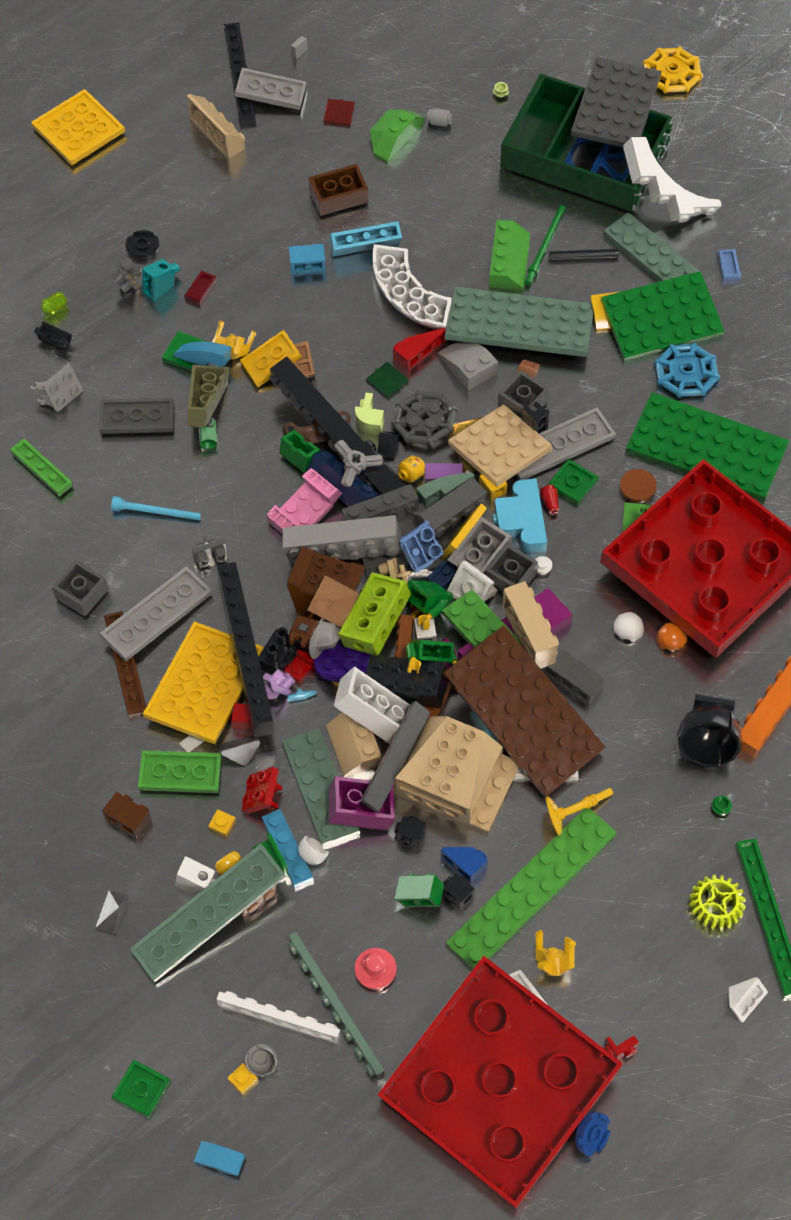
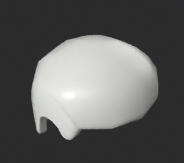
M632 612L618 615L613 623L614 632L621 640L628 639L631 642H635L644 633L641 618Z
M305 836L298 846L300 857L311 865L322 863L329 853L325 851L319 841L308 838V836Z

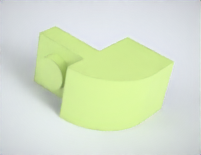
M365 393V398L360 401V407L355 406L356 425L365 433L379 435L383 428L384 410L372 409L373 393Z

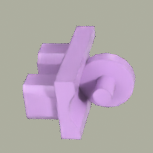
M277 669L272 675L266 673L263 676L264 680L269 681L265 684L268 699H275L279 693L286 696L292 693L289 687L296 681L289 673L286 672L284 674L283 671Z

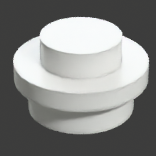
M540 556L535 559L538 561V574L545 575L551 571L552 561L548 557Z

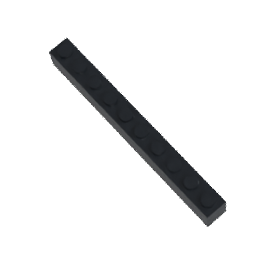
M287 356L270 368L269 378L271 382L281 388L282 394L287 399L290 398L293 401L295 409L305 415L306 421L316 427L317 433L322 438L325 437L327 439L328 445L333 451L336 450L334 445L339 440H343L352 451H359L364 453L365 456L376 455ZM384 463L381 466L366 467V470H361L358 475L365 484L370 485L378 493V496L404 487Z
M236 562L217 565L219 586L254 737L274 734L273 717Z

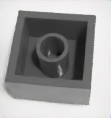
M520 370L498 393L497 406L500 407L504 404L522 419L523 407L528 406L532 411H536L537 408L534 407V402H538L542 407L548 402L549 388Z
M506 543L486 568L485 575L495 582L493 587L504 592L505 588L524 581L529 585L537 574L538 561Z
M77 560L69 566L52 586L57 600L85 617L109 589L105 577Z

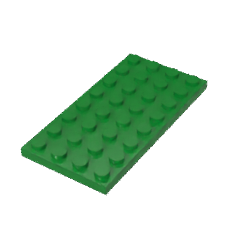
M651 392L625 452L684 473H689L704 459L751 497L765 501L789 440Z

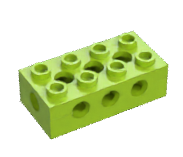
M371 573L338 633L344 647L375 656L379 655L411 595L406 581Z

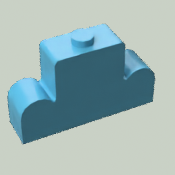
M537 479L519 480L513 485L512 497L495 499V514H492L493 524L510 534L512 539L520 538V548L523 552H546L547 537Z

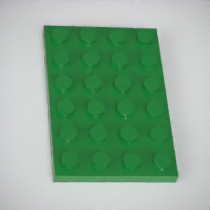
M701 271L601 297V302L624 361L667 350L670 344H691L721 336L725 333Z

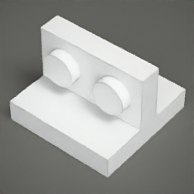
M463 561L447 591L452 592L453 598L457 600L472 589L485 602V600L495 596L498 590L493 587L494 581L467 561Z

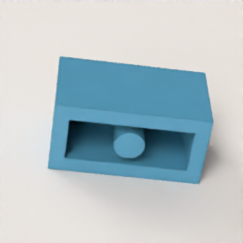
M324 244L289 247L291 274L326 271Z

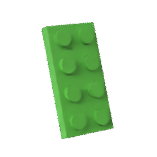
M472 589L442 611L444 617L473 648L477 647L500 627L505 625ZM505 625V627L510 631V633L515 637V639H516V640L520 643V645H521L522 642H521V641L511 632V630Z
M142 750L138 789L146 791L219 793L222 755L221 753Z

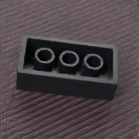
M370 656L365 673L370 678L410 705L416 701L425 707H442L448 680L443 675L448 670L445 662L419 660L421 666L417 674V671L413 669L411 673L407 671L408 659Z

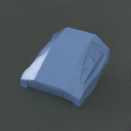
M427 520L398 539L401 549L414 573H418L444 554L441 545L437 543L438 541L434 537V530Z

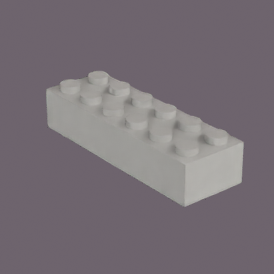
M396 515L284 527L283 549L290 565L295 564L302 547L314 550L316 553L324 556L336 557L340 560H357L363 557L376 558L381 555L394 556L402 553L398 541L402 535Z

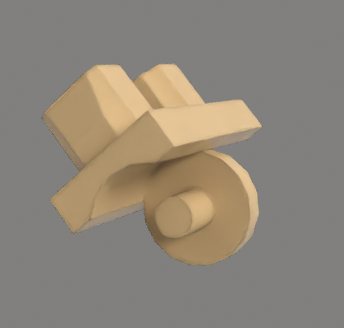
M396 558L389 559L387 562L379 565L381 575L390 573V577L400 580L402 578L406 583H408L407 576L412 574L411 570H405L404 564L399 565L398 568Z

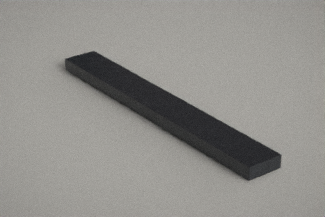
M239 22L223 24L234 94L242 68L247 69ZM235 96L239 125L256 124L253 100Z

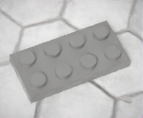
M242 68L235 96L300 110L307 82Z

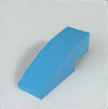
M192 342L183 344L174 353V356L197 365L208 366L211 363L223 367L231 359V347L213 342Z

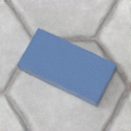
M718 250L717 255L723 282L740 280L741 273L736 250Z

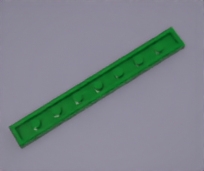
M757 839L736 842V848L783 997H791V945Z

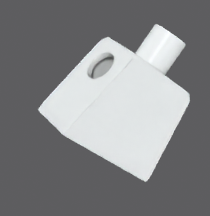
M185 856L176 876L175 887L198 894L215 881L213 879L215 871Z

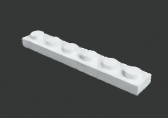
M226 991V993L219 992L217 997V1003L220 1007L337 1044L341 1036L340 1029H337L338 1027L334 1024L326 1023L324 1025L318 1023L312 1017L302 1018L289 1010L283 1012L277 1010V1007L271 1004H265V1006L257 1004V1001L252 998H238L235 993Z

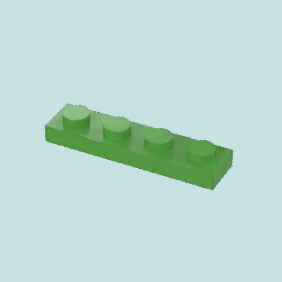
M22 439L10 449L11 453L59 497L73 486L72 481L27 440Z

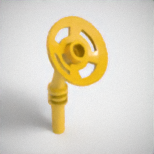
M608 788L595 795L586 796L582 801L566 808H558L554 801L547 796L548 811L558 836L562 834V820L566 819V816L584 808L589 809L597 805L599 801L613 795L612 789Z

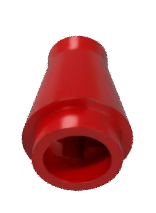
M554 485L542 487L539 495L549 514L559 512L557 489Z

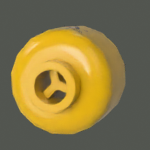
M409 456L398 465V476L401 480L408 483L415 482L425 473V463L416 456Z

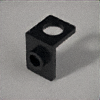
M389 431L380 432L377 453L382 458L395 459L397 439L400 434Z

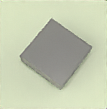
M301 36L291 44L293 58L297 59L307 51V40L305 37Z

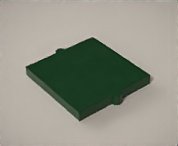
M386 362L378 369L376 368L375 372L366 378V381L389 399L397 391L400 392V389L409 382V379L389 362Z

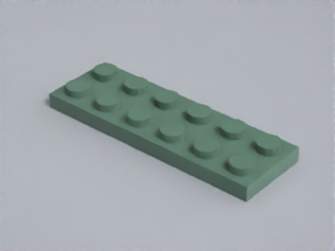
M629 212L604 230L603 235L659 282L699 271Z
M317 728L282 740V745L321 845L324 847L360 834L359 827L329 823L328 787L338 774L320 729Z

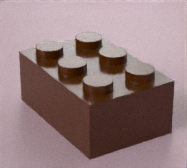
M357 164L308 177L309 191L320 216L369 202L368 187Z

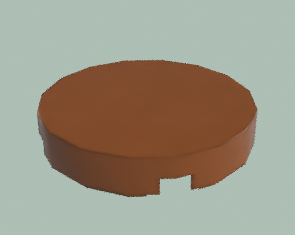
M643 469L630 470L620 480L622 496L629 499L632 503L641 504L648 502L656 493L657 482L654 476Z

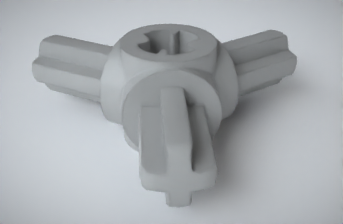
M339 440L334 445L335 449L344 458L345 473L341 481L344 487H351L355 476L359 475L361 470H366V467L381 466L383 464L381 455L365 456L364 453L359 451H352L343 440Z

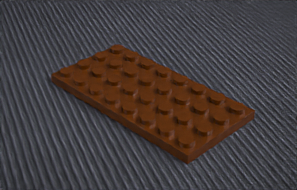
M505 625L443 673L445 678L544 798L606 748Z

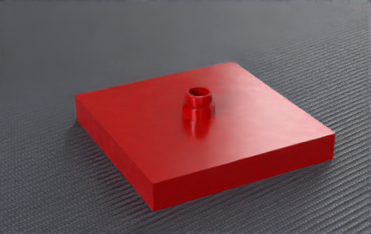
M703 459L602 551L600 563L717 658L791 587V527Z
M483 956L377 1095L509 1203L518 1208L577 1129L583 1118L589 1113L623 1067V1063L487 957Z

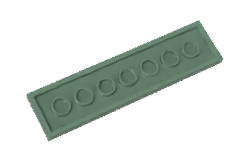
M260 844L132 946L130 950L151 979L156 982L287 876L263 845Z

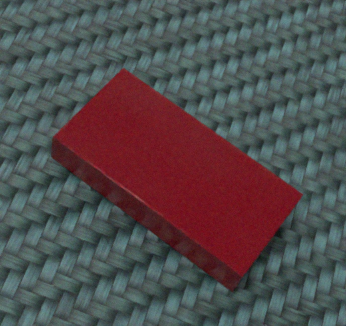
M201 270L184 295L185 300L201 305L216 283L217 276Z

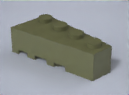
M192 365L187 426L197 428L207 426L228 385L229 367Z

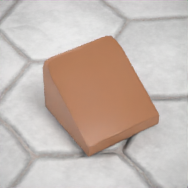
M522 360L518 366L517 373L521 370L535 379L540 365L528 360Z

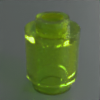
M55 292L42 300L40 307L44 314L52 316L65 308L68 301L62 292Z

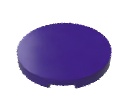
M339 639L334 648L323 650L316 659H313L314 668L322 678L340 682V679L353 667L366 673L372 654L344 647L341 639Z

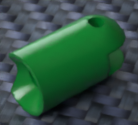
M213 418L210 420L209 427H199L200 446L204 449H213L217 446V429Z

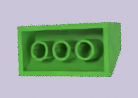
M499 219L496 221L489 278L490 288L524 291L530 233L515 221Z

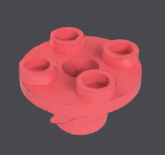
M381 948L365 950L358 956L355 962V976L364 987L380 991L390 985L396 976L395 959L388 951Z

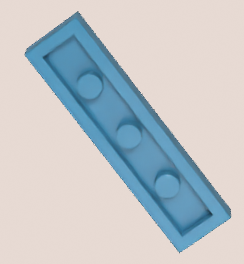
M278 809L262 816V821L268 833H271L288 866V875L294 888L313 881V876L307 863L299 855L298 845L281 810Z

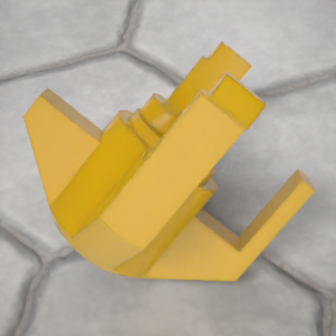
M220 320L212 342L230 346L231 360L247 355L256 332L252 331L246 344H244L245 338L240 336L237 338L234 334L222 337L220 334L225 322Z
M539 930L535 933L536 959L539 962L537 963V968L550 976H560L574 968L576 943L572 938L564 937L563 952V950L556 947L543 948V931Z

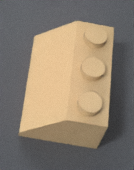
M343 712L326 724L344 777L379 766L382 756L374 734L369 729Z

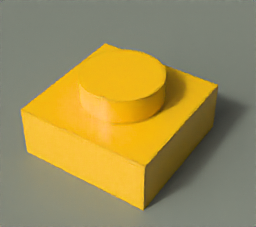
M217 809L208 828L227 837L236 818Z
M244 1063L227 1078L242 1095L258 1081V1078L246 1068Z

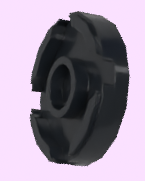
M147 230L134 232L133 235L127 237L125 242L127 254L138 261H145L155 257L160 249L157 235Z

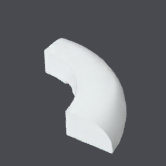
M374 244V273L378 285L387 300L400 313L414 322L436 330L446 329L452 298L438 295L432 291L428 292L422 288V285L410 272L408 249Z

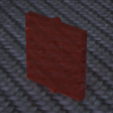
M328 99L323 123L335 124L336 126H351L355 102L344 101L343 99Z

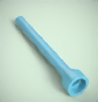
M113 496L111 511L116 512L128 509L198 521L201 519L200 513L125 502L122 497Z

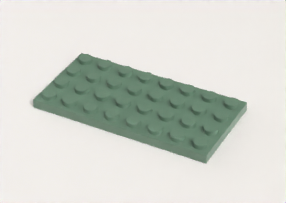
M455 287L445 339L587 357L594 311L591 303Z

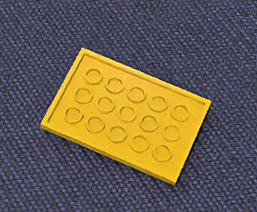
M194 621L143 712V717L216 744L233 712L234 703L238 702L243 693L231 635ZM255 644L259 657L264 647Z

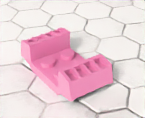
M310 468L302 476L305 483L281 508L275 505L267 514V521L282 535L284 527L317 524L333 507L334 503L342 495V492L314 469Z

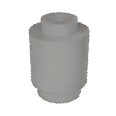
M438 108L428 110L427 123L447 127L448 124H451L452 114H450L449 110Z

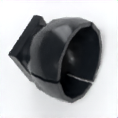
M695 694L692 711L685 715L677 732L680 752L689 761L704 767L720 766V760L723 766L736 758L743 742L740 722L733 715L735 701Z

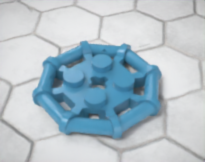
M694 342L693 344L668 345L667 350L654 360L658 378L657 384L677 395V398L705 396L706 392L720 380L716 364L717 357L714 354L711 355ZM695 353L701 356L700 359L696 357ZM671 355H673V356H674V359H673V360L671 359L670 361H668L667 359H668ZM708 364L710 366V371L706 370L705 365ZM663 367L668 368V374L664 375ZM688 367L691 371H684V368ZM704 377L708 378L709 380L703 385L701 383ZM684 386H695L696 388L684 389Z

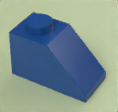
M443 847L441 849V858L457 873L465 876L471 883L487 868V856L481 850L477 851L474 847Z

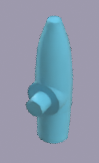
M297 689L295 694L287 695L288 702L306 699L317 694V691H301V689Z

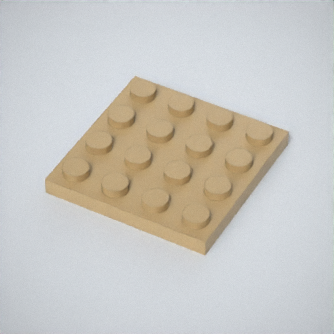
M504 404L448 440V445L496 487L552 451V445Z

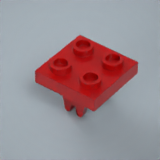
M270 767L249 775L246 781V792L242 799L241 812L250 814L262 809L273 811V808L278 809V804L273 802L272 799L274 792L276 793L277 790L282 791V786L276 783L279 769Z

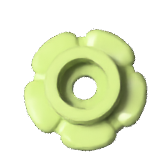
M504 82L496 83L493 94L499 98L507 96L509 94L507 84Z

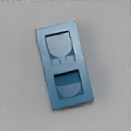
M201 1141L194 1162L197 1165L213 1168L221 1173L238 1177L245 1155L216 1144Z

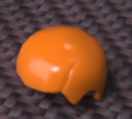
M674 623L665 624L656 634V643L662 650L668 649L674 652L682 649L687 642V634Z

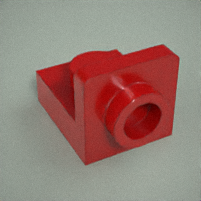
M298 649L296 651V658L285 669L284 673H289L299 684L314 669V660L310 653Z

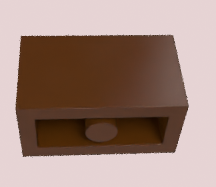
M116 792L102 810L105 819L136 838L139 837L151 821L149 809L143 804L138 805L134 803L133 799L127 794L121 795Z

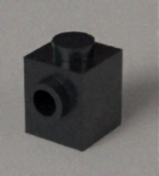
M403 816L401 822H397L394 831L397 834V842L406 847L414 846L420 848L426 832V822L420 821L414 816Z
M455 873L452 878L449 876L443 882L442 895L444 900L450 905L454 904L460 910L474 897L475 888L471 886V882L465 876H459Z

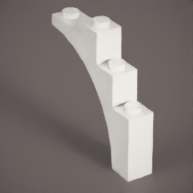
M631 137L623 145L632 183L647 184L652 202L667 203L671 221L682 223L688 221L691 216L699 214L712 215L721 207L720 200L697 196L675 183L656 161L646 137Z

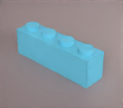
M397 221L331 233L329 242L332 256L334 257L372 250L374 244L382 246L399 245L402 235L399 222Z

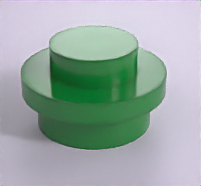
M717 796L712 801V810L718 815H727L732 809V803L726 796Z

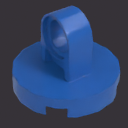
M593 1111L583 1118L575 1130L576 1147L580 1152L593 1156L592 1153L594 1151L600 1152L603 1149L610 1135V1130L607 1129V1123H610V1119L607 1115Z

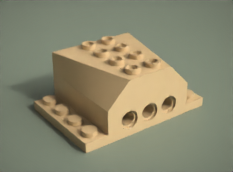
M448 716L429 717L401 771L395 777L393 784L394 794L489 834L519 766L512 758L503 755V747L484 731Z

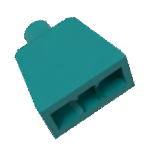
M161 259L142 268V293L154 302L174 286L175 274L180 271L178 264L174 262L170 265L167 261Z

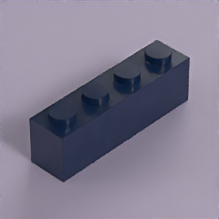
M322 451L314 454L307 471L310 468L314 469L342 492L338 499L348 507L378 496V493L370 485L365 484L359 479L358 475L355 476L351 487H344L341 481L345 473V465L336 460L330 452Z

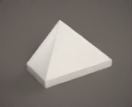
M754 977L729 987L730 1009L741 1023L744 1022L768 993L759 978Z

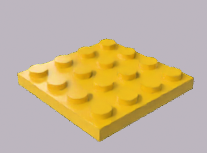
M85 89L31 122L32 127L71 165L125 132V127Z

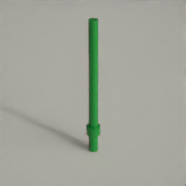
M564 205L559 206L535 260L527 270L528 275L524 281L526 285H531L534 276L539 272V265L566 209Z

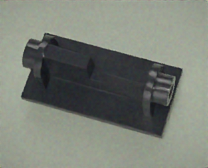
M42 321L40 327H36L34 333L38 336L37 338L68 351L72 334Z

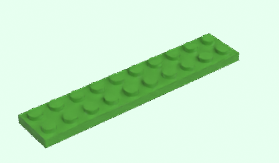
M584 808L562 830V834L560 836L557 834L446 942V946L471 970L474 969L483 956L490 960L616 836L617 832L590 808Z

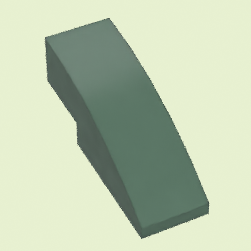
M460 473L437 478L416 488V495L421 503L424 504V507L427 508L472 477L474 478L475 475L473 473Z

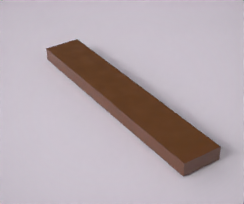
M123 611L104 615L106 627L123 615ZM112 649L128 717L143 715L146 703L134 656L125 662Z

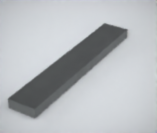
M416 701L410 705L360 800L375 812L380 811L395 782V777L401 771L431 713Z

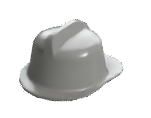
M321 618L310 639V656L316 659L323 650L334 648L340 639L338 633L341 628Z

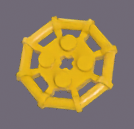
M680 46L678 48H656V51L642 63L643 67L662 71L660 79L665 84L659 81L657 88L663 91L664 94L668 92L687 93L690 91V88L703 78L699 63L700 58L693 56ZM688 76L692 77L688 82L685 80Z

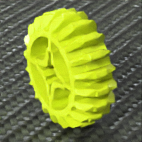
M714 874L710 880L706 876L703 881L699 880L697 886L692 888L693 893L689 897L692 901L689 906L694 908L692 915H698L696 918L697 922L704 920V927L709 923L712 930L715 928V925H718L720 930L723 929L724 925L729 929L732 923L737 924L738 918H742V911L746 908L743 903H745L746 899L741 896L743 890H736L738 883L731 884V878L725 881L723 875L720 876V879H717ZM708 891L709 899L706 900V903L702 904L701 896ZM733 901L734 909L727 913L726 905Z

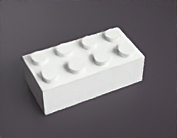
M353 667L340 679L334 707L390 744L410 704L356 667Z

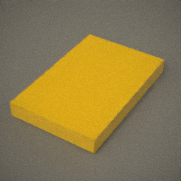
M282 330L240 359V362L256 386L260 387L270 380V368L287 356L294 363L302 356L286 332Z
M482 503L466 518L444 547V554L440 556L442 559H446L458 548L486 511L487 507Z

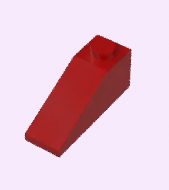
M441 328L407 337L401 342L396 343L393 347V359L409 371L446 341V329Z

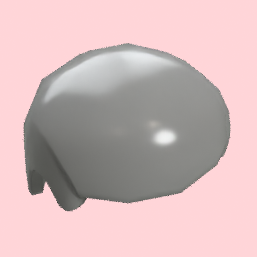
M267 1044L254 1045L247 1051L245 1056L246 1068L252 1074L260 1077L273 1074L278 1063L277 1053Z

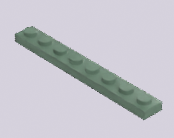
M296 932L290 934V943L288 944L290 951L293 955L297 954L300 958L298 962L302 970L309 972L311 976L309 980L315 989L319 988L322 995L320 997L325 1006L329 1005L333 1010L331 1015L335 1022L342 1024L344 1028L342 1032L348 1042L352 1040L356 1046L353 1049L359 1059L363 1058L366 1062L365 1069L370 1077L375 1076L376 1080L379 1081L385 1077L383 1067Z

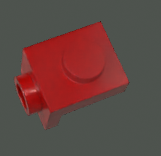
M633 1035L616 1046L610 1036L605 1038L604 1049L618 1060L624 1056L629 1058L637 1052L636 1049L639 1041Z

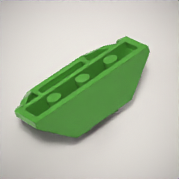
M388 109L370 130L374 156L389 162L425 121V117L411 110Z

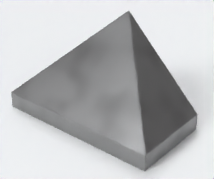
M250 735L218 746L223 756L247 767L260 745L258 737Z
M109 891L95 929L116 934L129 896Z

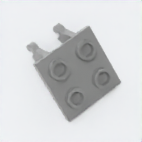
M69 363L46 382H34L36 387L30 386L32 392L39 391L47 394L41 395L43 400L37 399L38 404L52 406L57 413L83 392Z

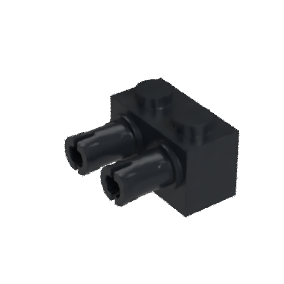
M280 627L275 629L258 657L261 670L269 674H273L277 669L285 672L289 665L288 661L291 656L294 657L298 650L297 641H295L294 645L290 644L286 628Z

